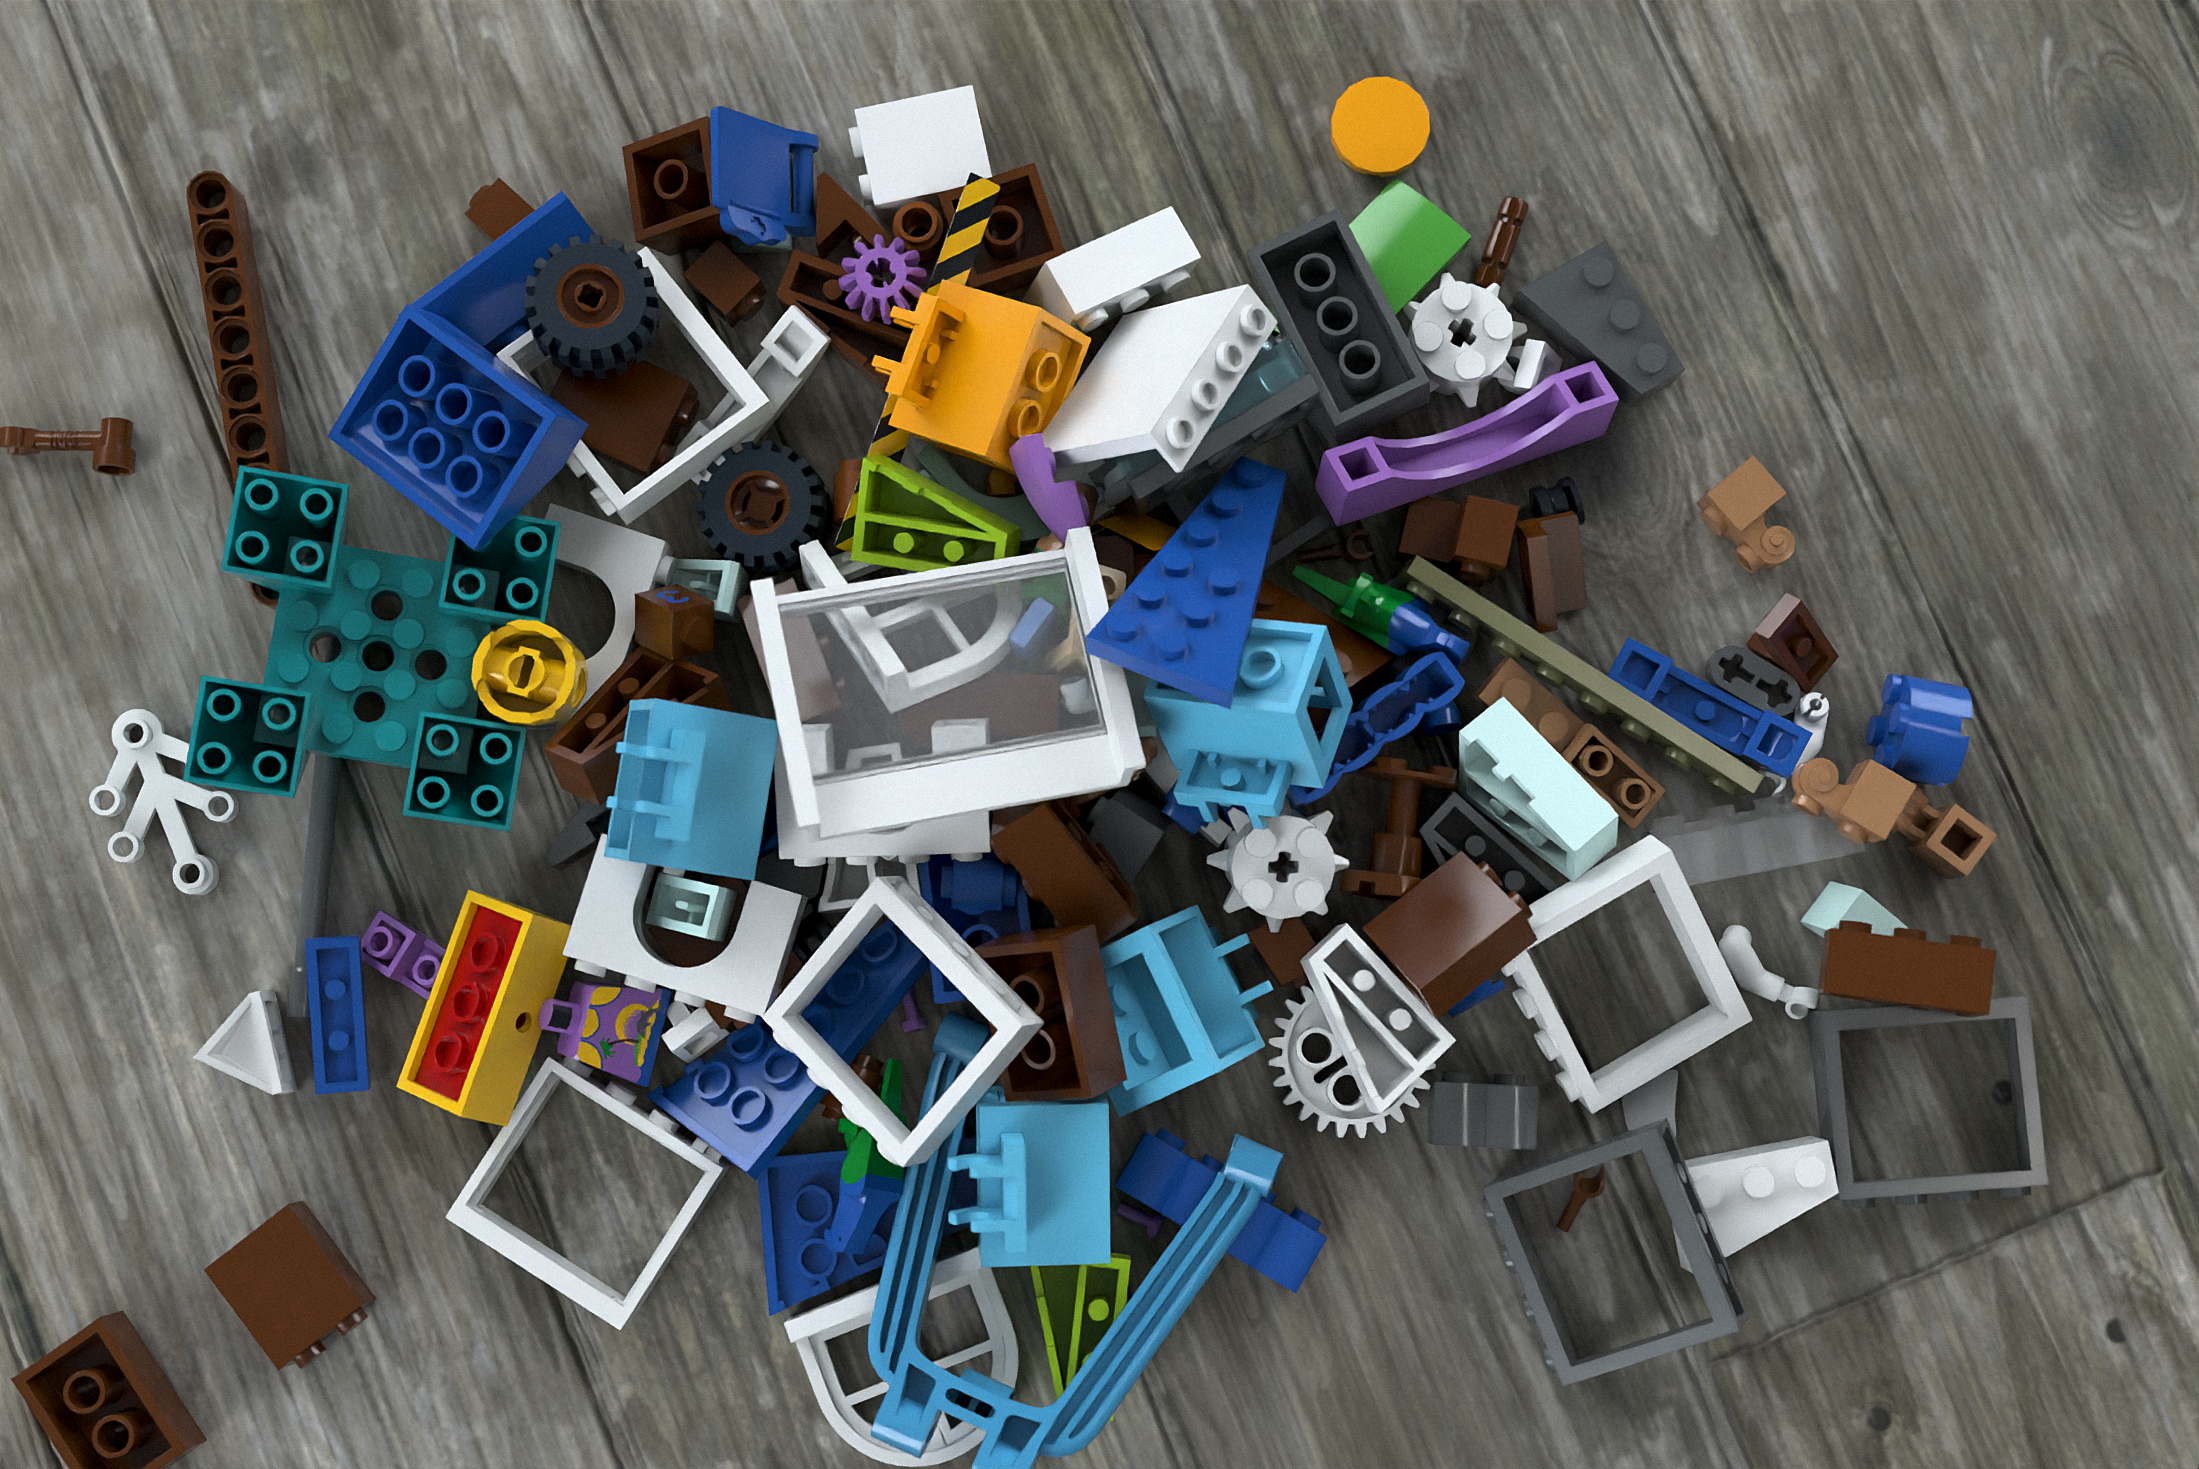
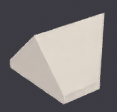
M275 991L249 993L193 1057L272 1095L298 1091Z

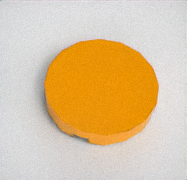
M1368 77L1351 85L1337 100L1331 117V142L1339 158L1353 171L1363 175L1368 173L1380 175L1379 177H1392L1409 169L1422 155L1430 133L1429 112L1421 96L1407 83L1390 77Z

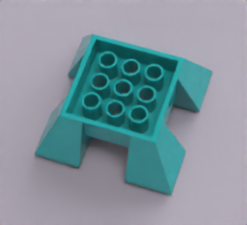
M240 465L221 571L280 592L263 685L206 675L201 676L183 781L294 798L310 754L313 753L410 769L402 813L404 816L510 832L527 727L476 719L480 698L478 692L474 689L471 679L473 657L482 640L491 633V629L507 626L506 623L515 620H532L545 624L562 522L516 514L480 551L474 550L451 532L446 563L346 546L349 500L348 484ZM385 596L396 597L403 604L401 614L389 621L381 620L373 613L375 603ZM332 637L341 643L339 656L334 661L328 663L315 660L312 654L315 643L322 638ZM375 646H385L394 653L392 665L384 671H373L365 665L366 653ZM429 654L440 656L447 664L444 674L435 680H426L416 672L418 661ZM376 696L385 702V712L379 720L364 722L357 718L356 706L364 697Z

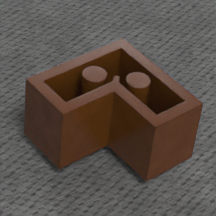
M1468 495L1463 504L1429 496L1408 502L1404 512L1394 560L1405 562L1406 564L1409 559L1418 555L1443 572L1454 574V579L1464 585L1483 587L1484 581L1492 583L1506 567L1520 506Z

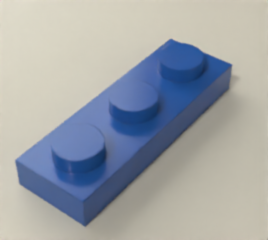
M360 934L307 938L305 940L316 1095L369 1090L371 1088L361 936Z

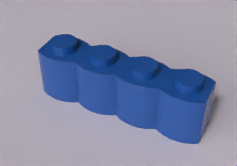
M1443 651L1431 653L1402 670L1391 684L1380 688L1357 704L1348 716L1324 788L1289 785L1286 797L1289 800L1291 809L1305 806L1326 795L1337 784L1340 777L1369 763L1377 755L1381 747L1408 734L1416 727L1422 717L1445 706L1459 694L1465 680ZM1325 728L1316 735L1319 744Z
M1160 1127L1156 1135L1147 1130L1144 1132L1118 1177L1115 1186L1183 1226L1213 1185L1218 1171H1221L1224 1164L1206 1153L1201 1161L1183 1152L1187 1142ZM1270 1191L1267 1197L1262 1196L1254 1214L1226 1253L1296 1293L1327 1237L1317 1231L1322 1222L1295 1206L1291 1214H1288L1274 1206L1273 1202L1277 1195Z

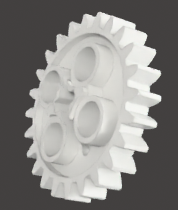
M1305 985L1299 987L1304 1002L1298 1004L1295 1001L1285 1000L1284 1004L1292 1013V1016L1289 1020L1274 1018L1273 1021L1284 1030L1283 1037L1268 1039L1269 1044L1281 1048V1055L1269 1059L1268 1065L1283 1067L1284 1072L1272 1083L1274 1086L1289 1085L1291 1091L1282 1102L1287 1106L1300 1101L1303 1105L1297 1118L1301 1121L1307 1119L1313 1113L1317 1114L1316 1130L1320 1132L1327 1127L1330 1120L1335 1122L1336 1136L1341 1138L1345 1135L1348 1124L1354 1125L1355 1132L1359 1138H1365L1367 1123L1372 1122L1380 1133L1386 1132L1384 1117L1390 1115L1400 1123L1404 1122L1400 1106L1403 1103L1415 1108L1420 1106L1417 1099L1411 1093L1414 1087L1430 1089L1431 1085L1421 1077H1418L1381 1114L1369 1112L1361 1092L1353 1103L1342 1105L1335 1100L1333 1095L1334 1082L1343 1075L1353 1076L1347 1063L1337 1068L1321 1083L1314 1081L1316 1073L1339 1059L1343 1053L1315 993ZM1312 1033L1322 1034L1329 1044V1052L1326 1058L1318 1063L1309 1062L1302 1054L1301 1045L1303 1040ZM1433 1063V1064H1432L1429 1068H1427L1426 1070L1435 1069V1068H1436V1064Z

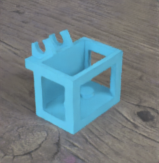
M1253 618L1250 634L1246 640L1240 674L1237 676L1231 710L1149 678L1143 694V698L1176 770H1181L1173 791L1178 804L1198 807L1204 821L1216 823L1219 818L1217 803L1220 806L1227 807L1231 805L1245 806L1253 827L1263 830L1268 826L1267 816L1278 818L1283 808L1289 785L1324 788L1353 704L1327 626ZM1318 676L1322 687L1314 686ZM1307 706L1332 709L1320 744L1306 710Z
M661 699L630 700L623 742H617L616 753H620L621 758L614 797L608 796L606 806L612 808L604 857L754 881L779 734L777 720Z
M1198 905L1152 923L1100 949L1128 1079L1107 1090L1119 1118L1216 1074L1265 1047L1254 1023L1260 1017L1252 1000L1274 989L1270 981L1267 980L1243 992L1226 954L1251 943L1247 934L1245 933L1224 943L1216 926L1208 928Z
M990 1086L976 1103L977 1153L948 1157L949 1170L970 1169V1177L977 1178V1206L949 1211V1223L959 1225L971 1222V1231L978 1233L981 1267L1110 1263L1109 1103L1105 1093L1103 1092L1087 1099L1006 1102L1003 1087Z

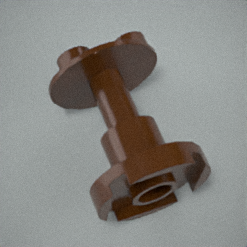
M1377 757L1376 761L1371 760L1363 767L1357 769L1356 774L1362 777L1392 783L1385 832H1376L1373 835L1369 870L1343 869L1339 891L1396 902L1424 880L1420 879L1425 840L1415 837L1422 788L1459 789L1460 782L1456 781V769L1428 765L1426 770L1412 769L1410 771L1407 770L1408 761L1389 757Z

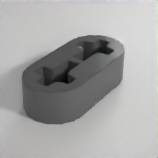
M1726 646L1713 653L1707 660L1705 675L1709 684L1764 712L1768 709L1783 717L1791 713L1798 706L1801 695L1797 681L1785 671L1750 651L1738 646ZM1735 658L1739 661L1736 670L1750 678L1749 681L1746 682L1739 677H1734L1728 682L1722 678L1724 669L1718 665L1719 661L1725 663ZM1759 683L1764 687L1770 688L1779 683L1783 687L1780 695L1787 699L1786 703L1780 702L1770 707L1767 704L1769 695L1755 687L1756 684Z

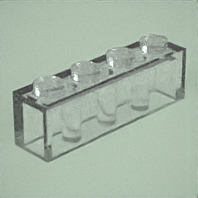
M1784 794L1753 800L1755 810L1735 813L1734 804L1703 810L1704 820L1685 823L1683 814L1654 819V829L1640 833L1641 840L1651 834L1672 850L1688 886L1866 852L1864 845L1855 843L1837 832L1836 829L1839 824L1826 817L1825 813L1822 812L1819 818L1807 815L1791 803L1786 804ZM1651 884L1653 893H1656L1655 890H1654V888H1653V886H1652V884Z

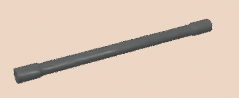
M327 637L325 663L334 661L341 652V643L335 638ZM315 754L295 963L290 976L287 1006L288 1017L310 1018L305 940L307 938L324 937L342 758Z

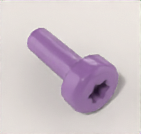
M912 987L902 999L907 1021L902 1023L905 1033L921 1031L927 1027L926 1019L919 1018Z
M1121 1202L1116 1214L1147 1229L1146 1236L1150 1238L1157 1236L1164 1222V1217L1158 1213L1151 1217Z

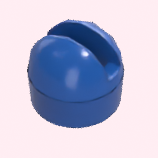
M1454 701L1421 718L1420 727L1422 735H1444L1462 727L1460 713Z

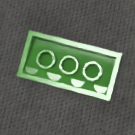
M1396 178L1349 225L1397 319L1404 313L1403 308L1410 301H1415L1467 248L1472 237L1432 202ZM1275 326L1271 334L1276 337L1279 334L1281 335L1277 326Z

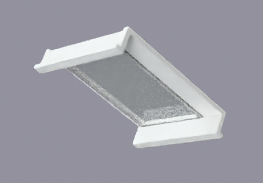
M1089 526L1068 529L1064 549L775 596L772 578L750 581L798 830L807 829L809 843L1128 786L1134 770L1142 769L1146 766L1123 667L1086 653V636L1109 610Z

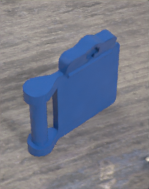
M724 106L711 109L712 204L720 209V225L724 232L736 235L748 246H754L759 243L768 246L776 245L786 240V231L796 237L816 236L813 154L818 151L817 135L787 129ZM789 152L793 154L794 213L790 212Z

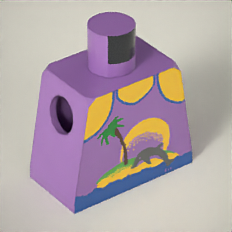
M575 981L572 985L568 1002L547 998L544 1001L539 1014V1026L541 1029L560 1033L557 1045L558 1053L619 1078L648 1087L672 990L656 986L655 992L651 993L625 985L624 982Z

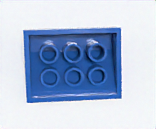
M406 304L327 437L471 548L480 551L563 468L589 425L442 316Z

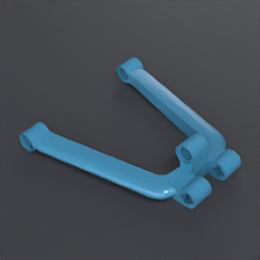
M954 1011L947 1013L933 1043L932 1053L935 1056L929 1069L917 1125L992 1038L989 1026ZM969 1111L926 1163L907 1166L903 1181V1195L898 1202L868 1334V1352L871 1363L878 1376L890 1386L874 1420L871 1437L920 1459L934 1435L942 1412H945L987 1432L971 1469H1035L1039 1456L1059 1458L1073 1455L1086 1448L1099 1435L1254 1214L1262 1196H1268L1284 1157L1283 1153L1237 1133L1235 1134L1227 1159L1221 1171H1218L1215 1181L1062 1396L1055 1403L1039 1408L1013 1401L1015 1388L969 1367L964 1370L959 1378L930 1361L921 1350L920 1333L957 1171L948 1169V1157L961 1155L970 1115Z

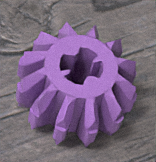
M876 234L873 239L875 248L868 250L865 244L857 242L854 248L859 259L843 258L841 262L842 267L849 274L839 278V286L841 290L850 292L845 299L849 309H856L862 306L861 315L863 320L869 322L874 318L877 311H881L884 324L889 325L893 320L889 316L893 306L911 311L906 300L919 301L923 290L917 285L927 281V274L925 269L916 267L920 261V255L917 250L903 253L905 246L903 239L897 237L892 241L889 248H885L882 235ZM882 272H890L893 280L892 284L888 286L886 281H884L883 288L876 287L873 277L878 274L880 278H883Z

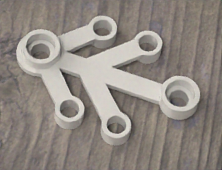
M144 709L126 711L118 717L112 728V742L118 750V754L105 784L96 787L91 792L89 797L90 807L99 815L111 817L120 814L126 805L124 791L137 764L144 778V783L123 832L114 834L109 840L108 852L118 862L133 863L138 861L145 850L143 840L157 811L177 861L172 874L176 887L186 894L205 895L217 886L220 870L212 858L198 854L177 800L203 810L209 819L221 823L229 822L237 816L239 802L231 793L224 791L212 792L166 774L159 754L185 762L186 765L189 743L166 735L162 721L154 713ZM141 725L144 731L143 737L139 742L133 743L130 739V731L134 726ZM110 791L113 793L115 801L110 809L105 810L101 805V798ZM224 797L228 801L229 807L224 815L218 816L214 811V804L218 799ZM129 838L133 842V850L130 855L124 857L120 853L119 847L124 839ZM195 864L199 868L200 875L196 882L189 883L186 880L185 873L189 866Z

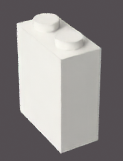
M972 85L854 109L858 126L848 128L855 158H865L868 173L858 176L865 206L874 204L879 220L895 217L901 207L911 202L920 201L928 203L935 208L941 207L938 194L965 186L971 172L985 179L992 177Z

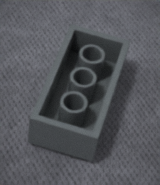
M1340 207L1246 251L1250 274L1268 310L1278 321L1276 326L1302 377L1310 374L1320 390L1318 401L1315 403L1337 446L1430 402V381Z

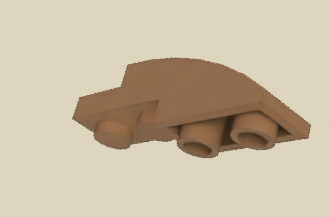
M1504 657L1473 694V697L1486 709L1501 697H1504L1602 799L1612 806L1619 815L1618 820L1630 829H1635L1666 791L1593 724H1585L1511 657Z

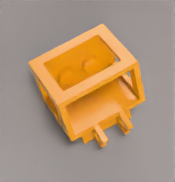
M942 279L936 296L921 293L915 312L896 306L892 307L889 316L894 318L893 322L913 330L901 363L875 355L871 365L876 367L875 371L890 376L885 391L898 397L888 425L927 444L931 443L935 448L943 452L1016 475L1008 449L1022 436L1043 433L1073 390L1091 338L1040 307Z

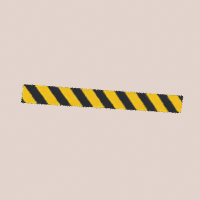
M971 172L969 174L926 294L936 296L942 279L965 286L998 196L999 185ZM890 393L867 456L883 454L900 463L910 435L888 425L898 397ZM861 473L835 542L836 548L850 553L852 552Z

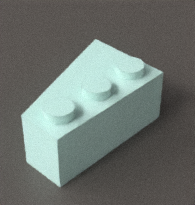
M1501 697L1459 731V794L1569 880L1575 882L1617 846L1619 815L1504 697Z

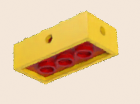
M468 889L396 1087L457 1116L507 1127L542 1032L539 1026L541 1007L547 998L554 999L569 957L562 954L572 925L515 903Z

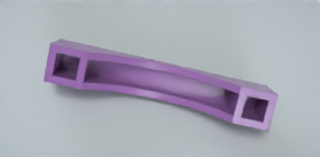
M1592 361L1550 375L1533 389L1506 406L1458 428L1431 436L1406 440L1382 439L1368 436L1324 451L1314 487L1335 524L1339 527L1603 436L1611 421L1619 398L1596 362Z

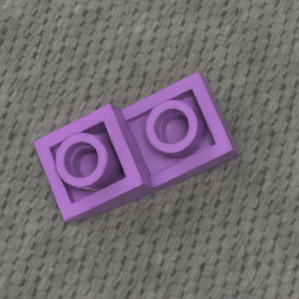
M1042 433L1022 436L1008 449L1014 470L1021 487L1038 516L1049 530L1065 544L1068 529L1087 527L1086 524L1089 523V507L1083 494H1078L1075 480L1054 482L1053 478H1055L1057 472L1056 461L1052 450L1049 447H1045Z
M379 910L361 939L362 960L388 978L401 982L428 1000L447 948L387 912Z

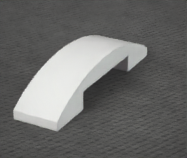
M795 305L789 307L760 343L764 347L763 350L746 370L770 400L775 417L735 445L732 449L736 453L742 451L741 443L752 441L755 444L769 429L808 379L832 340ZM730 392L726 394L707 419L699 420L679 444L674 458L742 409ZM722 455L714 462L719 466L726 459ZM708 466L691 478L698 486L700 480L709 481L711 474L706 470Z

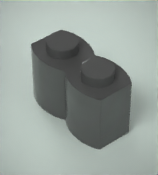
M1443 1071L1442 1081H1429L1431 1086L1429 1089L1427 1143L1449 1146L1536 1150L1538 1087L1525 1085V1075L1494 1074V1084L1473 1083L1474 1073Z

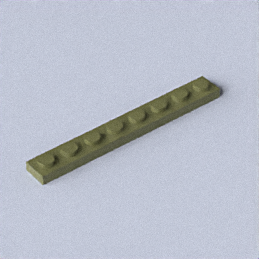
M1416 555L1409 559L1397 576V579L1407 584L1405 592L1421 599L1427 606H1431L1435 602L1451 612L1448 619L1459 628L1472 634L1479 630L1492 638L1491 647L1503 656L1511 657L1514 661H1518L1519 657L1525 659L1537 667L1534 674L1547 684L1556 688H1561L1564 684L1579 694L1578 703L1591 712L1600 716H1604L1608 712L1623 722L1620 729L1630 737L1642 743H1647L1650 739L1666 749L1663 757L1669 762L1684 770L1689 771L1691 767L1699 770L1708 776L1705 783L1718 793L1732 798L1734 794H1754L1764 778L1760 773L1420 556Z

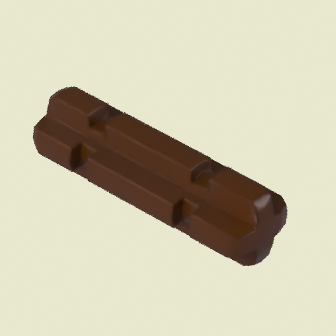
M1506 196L1503 199L1496 217L1498 220L1493 225L1481 262L1484 264H1480L1473 281L1474 285L1486 289L1491 284L1496 283L1501 287L1505 272L1502 270H1506L1521 231L1518 226H1522L1529 208L1528 203L1524 200L1512 196Z

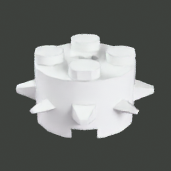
M1450 273L1441 274L1439 289L1433 291L1422 303L1410 301L1403 308V311L1412 322L1406 337L1430 381V393L1432 391L1443 395L1458 393L1466 407L1473 408L1476 406L1478 390L1487 385L1494 377L1514 381L1516 373L1507 362L1506 357L1512 341L1527 333V326L1524 323L1512 321L1511 314L1497 298L1500 289L1498 284L1493 283L1484 289L1462 281L1455 282ZM1453 334H1462L1466 337V342H1463L1461 347L1455 346L1451 342Z
M1285 796L1283 808L1278 818L1267 816L1268 826L1263 830L1253 827L1248 814L1232 807L1227 813L1234 831L1231 830L1227 835L1223 851L1207 856V864L1225 870V875L1232 885L1223 905L1227 913L1250 906L1259 914L1266 916L1270 932L1274 933L1279 932L1284 918L1301 916L1308 911H1314L1322 916L1329 911L1325 897L1331 888L1334 873L1349 867L1348 859L1333 854V848L1325 836L1334 817L1332 813L1326 810L1305 818L1296 810L1291 809L1289 800ZM1279 852H1283L1288 858V862L1279 871L1275 872L1268 864L1269 862L1277 861Z

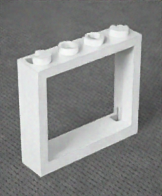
M644 247L637 253L642 257L643 267L648 266L653 275L659 305L742 409L626 494L622 493L580 439L566 464L577 478L584 473L589 476L596 485V488L590 494L608 517L617 512L626 525L710 465L712 461L722 456L721 453L730 447L733 448L775 417L770 400L647 247ZM530 329L496 355L501 361L541 389L529 372L551 356L545 357L542 354Z
M1651 834L1588 870L1575 882L1569 881L1528 905L1533 913L1528 922L1538 940L1501 968L1506 977L1513 975L1519 989L1512 992L1519 1008L1527 1019L1534 1017L1540 1028V1031L1534 1034L1540 1049L1549 1061L1555 1059L1562 1071L1555 1075L1557 1083L1564 1089L1571 1103L1578 1099L1592 1114L1753 1020L1672 850ZM1649 879L1710 1005L1589 1074L1527 950Z
M877 876L762 1016L765 1022L774 1030L773 1037L777 1043L787 1051L795 1053L807 1065L809 1077L820 1087L830 1090L843 1104L842 1111L845 1116L854 1124L864 1127L877 1140L879 1152L888 1161L900 1165L902 1168L926 1163L1045 1023L902 876ZM884 913L998 1029L912 1132L906 1128L800 1015Z
M549 1056L512 1112L508 1126H503L445 1218L621 1331L630 1325L730 1165L720 1159L722 1155L699 1137L693 1142L677 1132L680 1123L671 1116L656 1108L649 1114L633 1104L637 1096L624 1086L614 1081H610L608 1086H605L591 1077L590 1074L594 1068L590 1065L567 1056L564 1059L560 1056ZM561 1080L705 1171L626 1297L482 1205Z

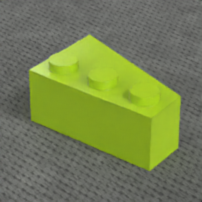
M1110 1252V1263L1030 1266L1057 1400L1062 1396L1126 1306L1131 1263L1130 1254ZM1114 1413L1109 1421H1113Z

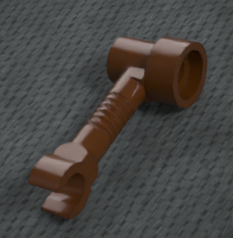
M118 417L103 418L101 420V431L55 432L16 426L0 427V447L8 448V454L29 455L37 454L40 451L56 450L93 451L92 469L94 471L112 476H128L135 473L136 451L131 449L133 422Z

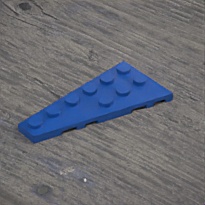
M976 1136L964 1138L961 1155L977 1153ZM848 1149L775 1156L758 1177L769 1316L884 1265L899 1200L896 1203L890 1204L882 1214L863 1254L830 1251L824 1239L825 1228H831L839 1204L840 1176ZM970 1169L958 1170L956 1173L942 1238L971 1226V1222L959 1225L949 1223V1211L977 1206V1178L970 1177Z

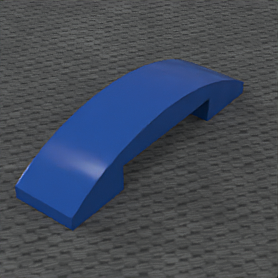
M1630 637L1627 638L1607 675L1609 678L1728 754L1785 779L1790 777L1813 734L1812 732L1768 709L1764 712L1672 665L1674 660Z

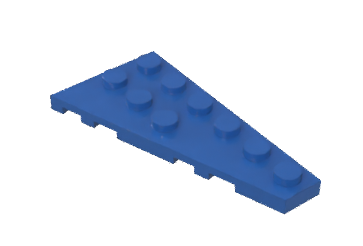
M1241 456L1086 636V653L1231 710L1237 676L1240 674L1243 652L1247 637L1250 634L1262 586L1265 563L1268 562L1274 528L1277 525L1286 489L1287 472L1260 461Z
M889 919L861 940L859 949L847 957L800 1015L849 1066L930 966L929 958ZM761 1016L755 1020L754 1024L750 1023L741 1031L737 1029L730 1034L727 1045L708 1059L703 1061L699 1057L686 1066L684 1070L687 1074L668 1088L664 1089L660 1085L646 1095L656 1106L755 1181L828 1092V1090L817 1085L809 1077L807 1065L795 1053L787 1051L777 1043L773 1037L774 1030Z

